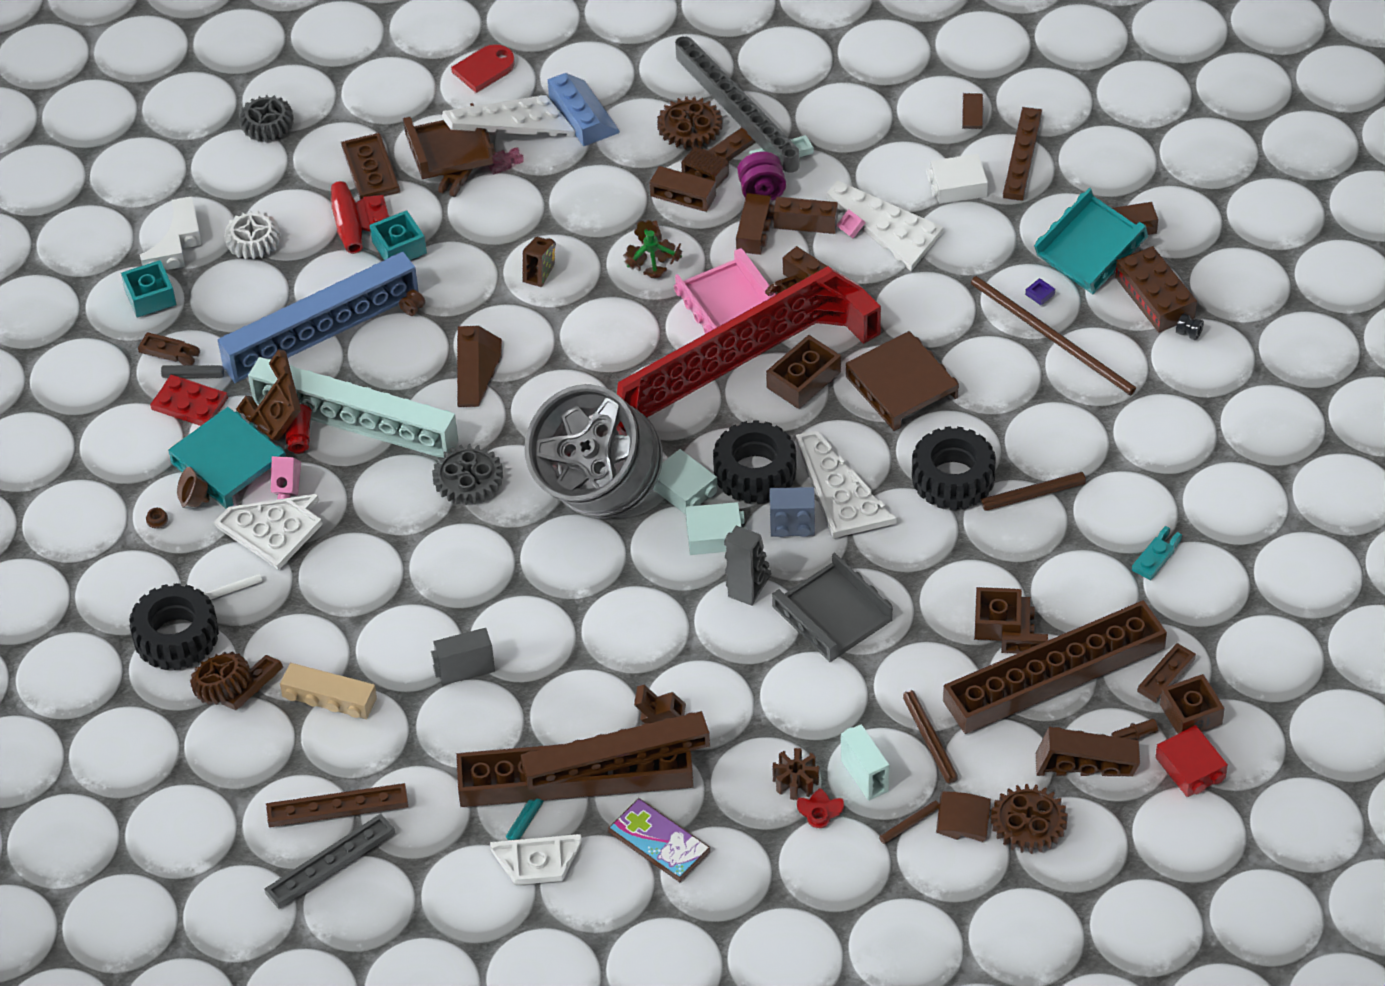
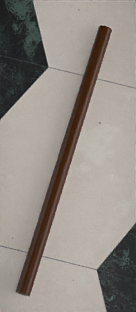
M978 276L972 279V286L1131 396L1135 392L1136 386Z

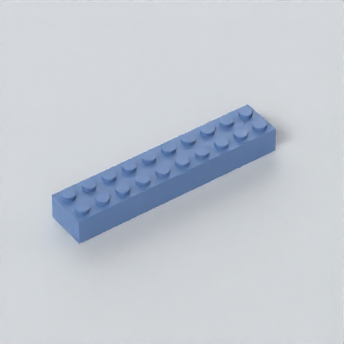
M401 252L217 339L224 370L233 382L237 383L248 377L259 357L272 359L278 350H285L287 358L399 305V301L406 297L409 290L418 291L415 266L405 253Z

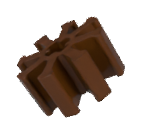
M794 748V759L791 760L785 751L779 753V764L773 762L772 776L773 782H776V791L782 795L790 787L791 800L798 799V788H801L807 797L813 794V784L819 785V766H816L815 755L810 753L808 757L802 760V749Z

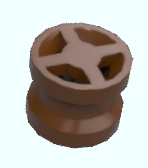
M413 289L409 290L406 297L399 301L400 308L409 316H414L418 312V308H422L425 305V299L422 294Z

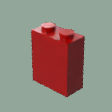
M1196 725L1157 744L1155 758L1186 797L1200 794L1205 788L1213 784L1217 785L1226 778L1228 764Z

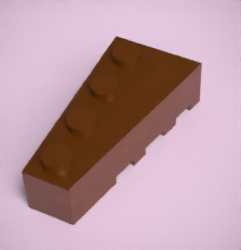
M1048 727L1036 751V776H1045V772H1056V776H1066V772H1080V776H1090L1096 772H1101L1102 776L1133 777L1140 765L1139 740L1067 730L1060 727Z

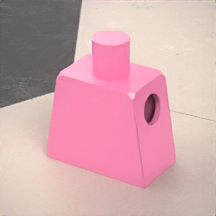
M272 456L271 492L278 495L277 500L298 496L301 461L293 457ZM287 481L286 487L283 488V483Z

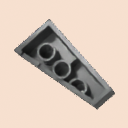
M736 525L733 531L726 535L724 545H726L725 559L727 560L725 573H727L726 587H728V597L752 606L772 573L771 570H768L769 562L765 561L767 555L763 551L764 545L761 534Z

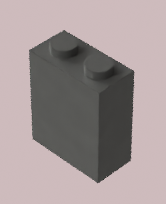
M486 627L433 641L434 650L431 651L434 663L433 670L435 677H440L442 685L495 672L493 648Z

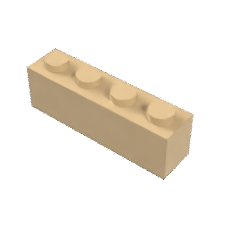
M291 662L280 682L282 697L290 701L296 700L313 707L318 706L332 712L345 713L354 718L367 719L377 699L374 684Z

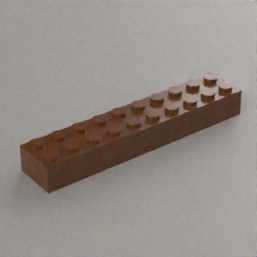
M1142 600L944 684L943 702L964 734H968L1165 649L1167 632L1145 601Z
M553 745L456 753L460 807L519 803L541 799L542 801L693 788L691 751L528 790L522 770L521 754L546 749Z

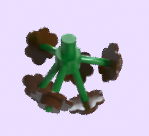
M651 220L646 222L639 221L634 234L644 244L641 247L629 245L627 252L623 255L626 259L624 263L627 265V268L632 270L636 268L640 271V266L647 259L645 251L649 252L652 267L646 268L643 274L650 276V278L661 277L667 271V268L657 266L656 258L661 263L665 262L667 258L671 259V265L673 261L678 262L679 258H682V250L679 249L681 243L676 248L675 244L669 243L667 239L658 242V238L654 235L657 233L658 227Z

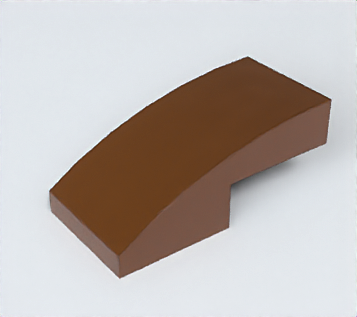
M963 93L962 129H982L983 93Z

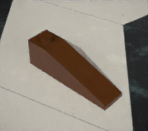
M458 326V407L480 406L489 380L493 377L495 367L502 358V339L480 326Z

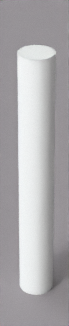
M260 574L205 592L204 595H207L212 600L261 583L262 578Z

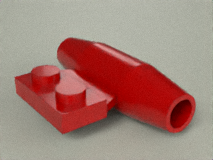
M338 181L332 184L331 207L337 232L346 251L351 254L358 253L363 248L362 230L370 232L371 224L389 217L384 196L363 197V199L355 202L345 182Z

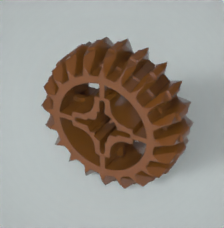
M223 652L221 655L216 654L212 658L208 657L207 661L201 662V666L196 667L195 672L191 674L192 679L190 683L194 695L202 703H207L208 705L215 703L218 705L221 701L226 703L228 699H234L235 695H240L241 690L246 689L247 684L251 682L250 677L252 674L247 660L240 653L230 652L227 654Z

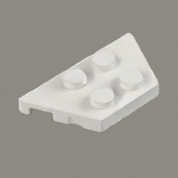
M581 834L490 842L492 853L515 885L563 881L581 845Z

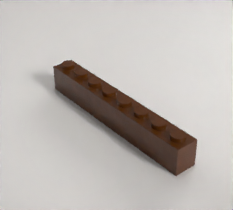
M690 712L679 717L666 718L650 724L645 723L629 729H620L616 732L599 734L595 737L575 740L571 743L529 751L521 754L522 770L528 790L710 747V733L703 712Z

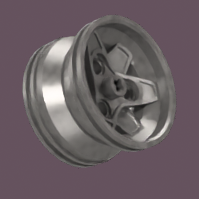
M575 385L551 396L535 413L525 438V460L535 482L544 491L561 500L572 510L589 518H614L636 508L653 490L662 467V444L654 425L647 417L632 406H629L616 393L598 385ZM620 421L625 427L627 436L619 435L616 429ZM608 429V433L603 437L604 431ZM576 449V453L571 456L572 451ZM625 460L621 469L616 474L614 464ZM558 462L566 464L561 474L558 471ZM606 466L605 471L600 474L601 469ZM588 480L595 486V488L579 489Z

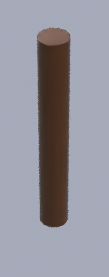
M934 800L880 835V841L886 844L938 810L939 803Z

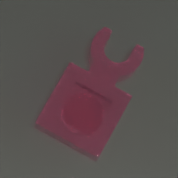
M518 147L511 149L509 153H505L504 150L495 152V155L492 156L493 164L488 165L493 175L512 169V164L524 162L523 155L519 154Z

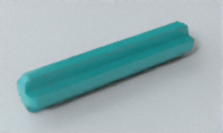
M545 800L527 801L506 834L507 841L520 840Z

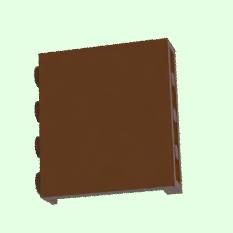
M411 116L403 118L405 135L422 180L493 164L492 156L495 155V149L485 128H476L475 131L451 130L444 120L414 126Z
M910 331L846 362V378L893 431L901 428L902 418L949 394L954 399L958 398L959 383L957 379L950 376L945 366L939 363L934 358L933 353L927 350L922 345L921 340Z

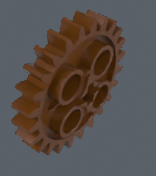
M685 96L684 101L677 98V103L670 101V106L664 105V110H660V115L657 116L659 135L663 136L664 141L668 140L669 145L676 143V148L680 145H683L684 149L687 146H691L693 149L695 145L702 148V143L709 145L710 139L715 141L716 135H720V130H722L720 110H717L716 105L711 106V101L704 103V98L697 101L696 96L692 100Z
M1025 784V789L1022 790L1016 785L1015 792L1008 788L1007 795L1001 793L1000 799L994 801V807L991 809L992 831L997 832V839L1003 838L1004 846L1011 843V850L1018 846L1021 853L1024 852L1025 848H1029V852L1033 854L1034 848L1042 852L1044 845L1051 849L1052 842L1058 844L1059 837H1064V830L1067 829L1068 813H1065L1066 806L1061 805L1062 799H1055V792L1046 794V787L1039 791L1038 785L1030 789L1029 785Z

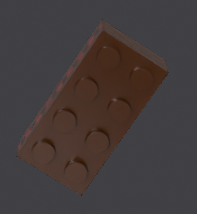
M1153 246L1117 260L1115 278L1158 333L1177 326L1183 313L1190 315L1191 319L1195 318L1197 300Z

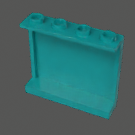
M1088 188L1085 193H1081L1078 196L1077 201L1071 207L1064 211L1062 217L1058 221L1053 222L1049 230L1037 239L1034 247L1039 258L1093 295L1116 271L1117 260L1131 255L1145 241L1148 233L1144 224L1138 222L1137 225L1093 196L1092 189Z
M226 407L168 449L171 464L181 472L187 467L193 468L196 475L208 483L207 493L225 509L234 505L233 495L272 467V456H286L282 447L273 444L266 434L262 435L252 423L246 422L239 412H234L229 407Z

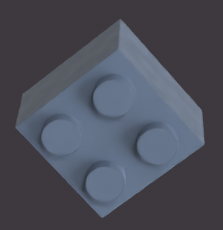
M814 487L770 488L771 537L815 536Z

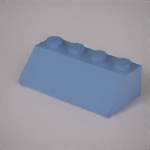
M568 73L547 79L550 99L576 131L575 135L583 147L620 133L585 80Z

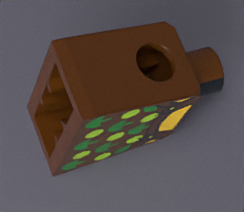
M535 237L524 248L522 282L538 287L543 286L555 264L556 243L553 239Z

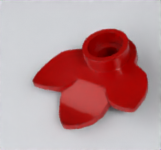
M821 788L815 791L810 799H797L799 813L807 817V822L814 828L827 826L830 819L839 816L844 807L843 798L830 800Z

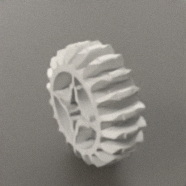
M250 210L249 214L242 212L240 217L235 215L234 220H229V224L224 232V239L228 249L232 254H236L238 258L243 256L245 260L249 257H252L254 260L258 256L263 258L264 254L270 255L271 250H275L276 245H279L280 230L277 221L273 219V216H268L267 213L261 214L259 211L252 213Z

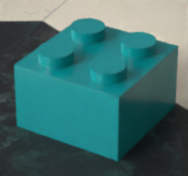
M407 210L370 225L372 243L384 260L401 252H404L409 260L427 253L425 236Z
M161 260L121 272L124 290L137 318L177 305L172 284Z

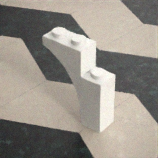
M192 196L172 200L173 219L167 234L157 245L140 254L142 266L161 260L165 270L185 267L182 249L202 245Z

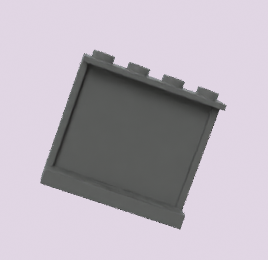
M835 552L832 554L831 564L785 594L780 589L772 593V607L829 662H832L892 621V604L887 599H883L874 586L866 583L859 572H855L844 558H840Z

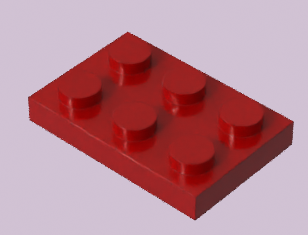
M171 374L150 405L151 410L201 426L219 413L227 401L228 395L227 392Z

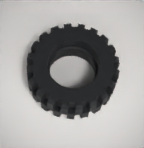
M753 420L752 423L744 421L739 426H736V424L731 426L729 431H724L720 435L713 449L714 475L717 476V485L726 495H732V498L737 501L741 499L744 500V503L749 504L751 502L760 504L765 500L770 502V488H791L796 478V446L794 441L791 440V436L786 431L783 432V429L776 425L774 427L772 423L766 421L765 423H759V420ZM751 456H760L772 461L770 464L759 468H749L738 463L740 460Z
M948 426L944 427L943 430L938 428L933 430L932 434H926L916 444L912 454L913 486L919 496L923 499L926 498V502L931 505L936 504L938 508L942 509L948 507L950 510H956V508L960 507L966 509L971 504L974 506L980 503V499L986 498L993 489L996 468L995 452L988 441L986 442V438L980 434L976 435L974 430H964V427L959 426L957 428ZM948 462H957L968 466L970 470L960 474H949L936 467Z
M174 583L173 586H168V584L161 585V588L157 590L156 588L150 590L148 595L144 594L139 599L140 603H136L132 608L133 612L130 614L129 626L135 650L143 661L149 662V665L157 668L160 666L163 670H169V668L181 670V667L194 666L193 663H200L204 660L205 655H209L212 652L213 646L218 641L219 627L214 605H212L211 599L204 595L203 591L197 588L194 590L193 586L187 584L181 586L180 583ZM182 619L192 622L187 629L179 633L162 634L157 632L161 625L171 620Z

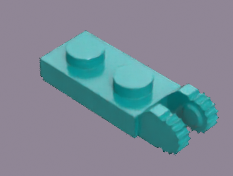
M1164 526L1159 532L1158 537L1153 539L1132 565V571L1151 581L1174 553V549L1182 539V534L1177 532L1168 544L1165 542V539L1169 536L1171 528Z

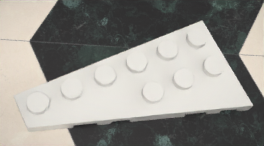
M547 95L446 110L442 113V119L451 130L475 131L476 128H485L488 132H495L496 129L505 130L506 133L537 135L538 132H546L549 136H557V133H564L567 137H574L576 132Z
M838 180L827 192V199L831 202H838V209L840 211L847 212L849 209L865 221L864 231L884 249H889L898 261H903L906 264V268L910 271L915 268L943 233L942 226Z
M817 430L796 435L798 448L832 538L896 524L897 518L885 509V505L881 500L878 501L873 496L871 489L852 469L845 465V461L841 456L838 457L833 452L831 445Z

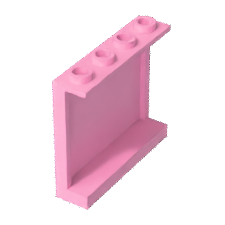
M742 248L734 251L733 261L684 281L678 274L675 275L676 284L674 285V290L677 296L682 297L686 308L693 312L696 322L703 326L705 334L776 295L775 293L772 296L765 294L767 287L770 285Z

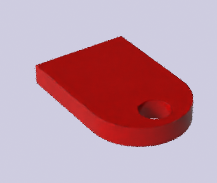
M488 45L451 66V71L477 93L512 71L515 64L514 54L503 45Z

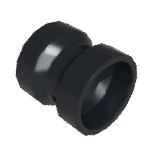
M1183 313L1177 323L1176 333L1189 335V338L1197 340L1203 330L1204 321L1191 319L1190 315Z

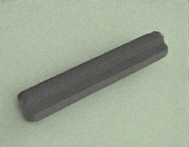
M163 365L161 367L162 378H169L172 374L181 378H222L224 376V368L222 365Z

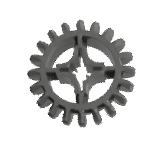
M266 95L263 98L258 96L256 100L251 98V102H246L245 106L241 108L239 116L240 127L245 136H249L251 140L256 138L258 142L260 140L267 142L269 139L274 141L277 137L282 139V135L288 134V130L292 129L294 120L293 111L288 102L284 101L282 97L277 99L275 95L272 97Z

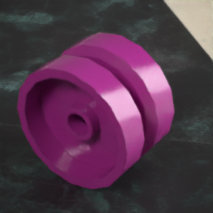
M765 151L755 152L740 161L737 172L742 194L745 198L747 193L771 196V201H774L776 197H780L784 193L786 179L781 161L777 155Z

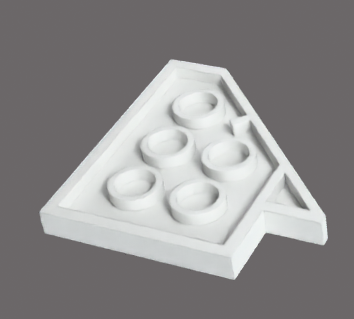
M312 494L228 507L214 521L216 528L280 570L323 525V522L319 517L310 512L319 501L318 495Z

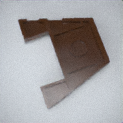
M278 350L268 363L277 377V381L259 406H257L252 396L245 395L236 408L237 412L244 414L249 422L255 423L260 431L275 441L281 439L301 411L285 350Z

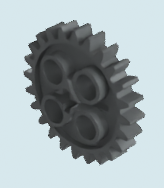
M468 444L467 449H464L462 445L459 446V450L452 447V453L444 452V458L438 457V463H434V470H432L433 484L436 486V491L441 492V497L447 496L449 502L453 499L456 500V504L464 500L465 505L468 504L469 500H472L474 504L477 502L476 499L484 502L485 495L492 497V491L498 492V486L502 485V463H500L499 457H495L494 452L488 453L487 447L482 451L479 445L475 449H472L471 444Z

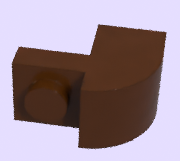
M644 684L637 687L634 706L641 711L640 720L650 724L666 718L685 715L686 703L674 692L657 696Z

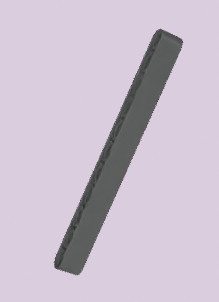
M682 36L677 38L675 48L678 62L748 132L765 152H771L778 156L783 171L788 173L796 172L800 168L799 149L690 37Z

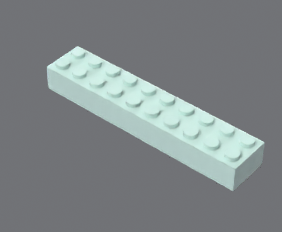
M262 357L258 358L248 374L252 397L258 405L277 381V377L268 364L271 359ZM290 365L299 404H304L311 408V420L442 458H444V452L452 453L451 448H455L458 443L455 413Z

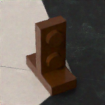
M1022 597L1020 633L1002 632L1001 653L1017 654L1048 641V634L1034 633V624H1030V620H1034L1035 606H1030L1031 597Z

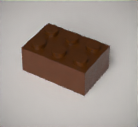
M808 335L766 371L767 388L800 409L841 373V355L811 335Z

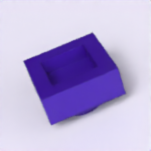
M1039 278L1026 289L1025 295L1039 305H1042L1055 295V288Z

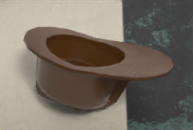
M187 467L182 472L177 486V497L182 508L186 506L196 508L203 502L208 503L210 501L209 494L207 493L208 483L197 476L193 468Z

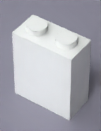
M979 154L930 161V170H927L928 181L932 182V194L937 197L939 204L987 197L988 182Z

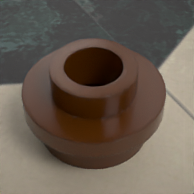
M152 508L147 513L146 523L151 528H161L168 522V515L161 508Z

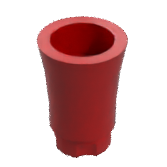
M299 404L301 411L286 430L288 450L295 454L304 453V451L309 449L312 410L304 404Z

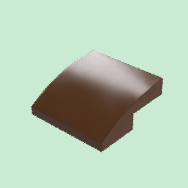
M941 792L936 833L956 840L962 835L984 842L987 838L991 799L962 792Z

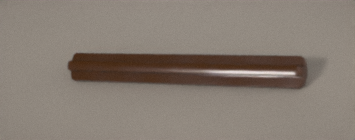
M1077 472L983 498L981 504L984 511L1083 485L1086 483V477L1083 472Z
M913 690L904 692L903 700L946 783L956 782L958 775L916 693Z

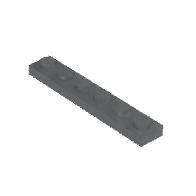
M380 813L264 889L265 894L278 909L282 908L394 835V827Z

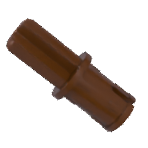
M1152 718L1138 724L1131 723L1129 727L1112 732L1111 736L1140 740V737L1157 733L1158 726L1155 719Z

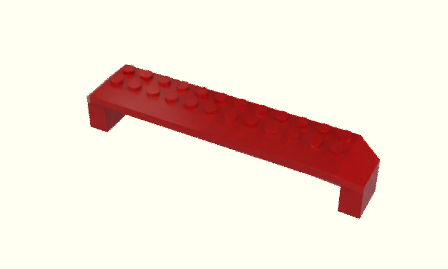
M827 266L619 381L617 395L625 400L629 406H632L648 418L816 323L846 326L865 344L881 335V306L858 283ZM620 421L616 429L619 435L627 436L625 427Z

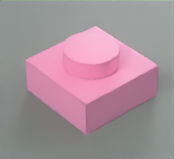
M848 209L836 226L851 238H854L866 222Z

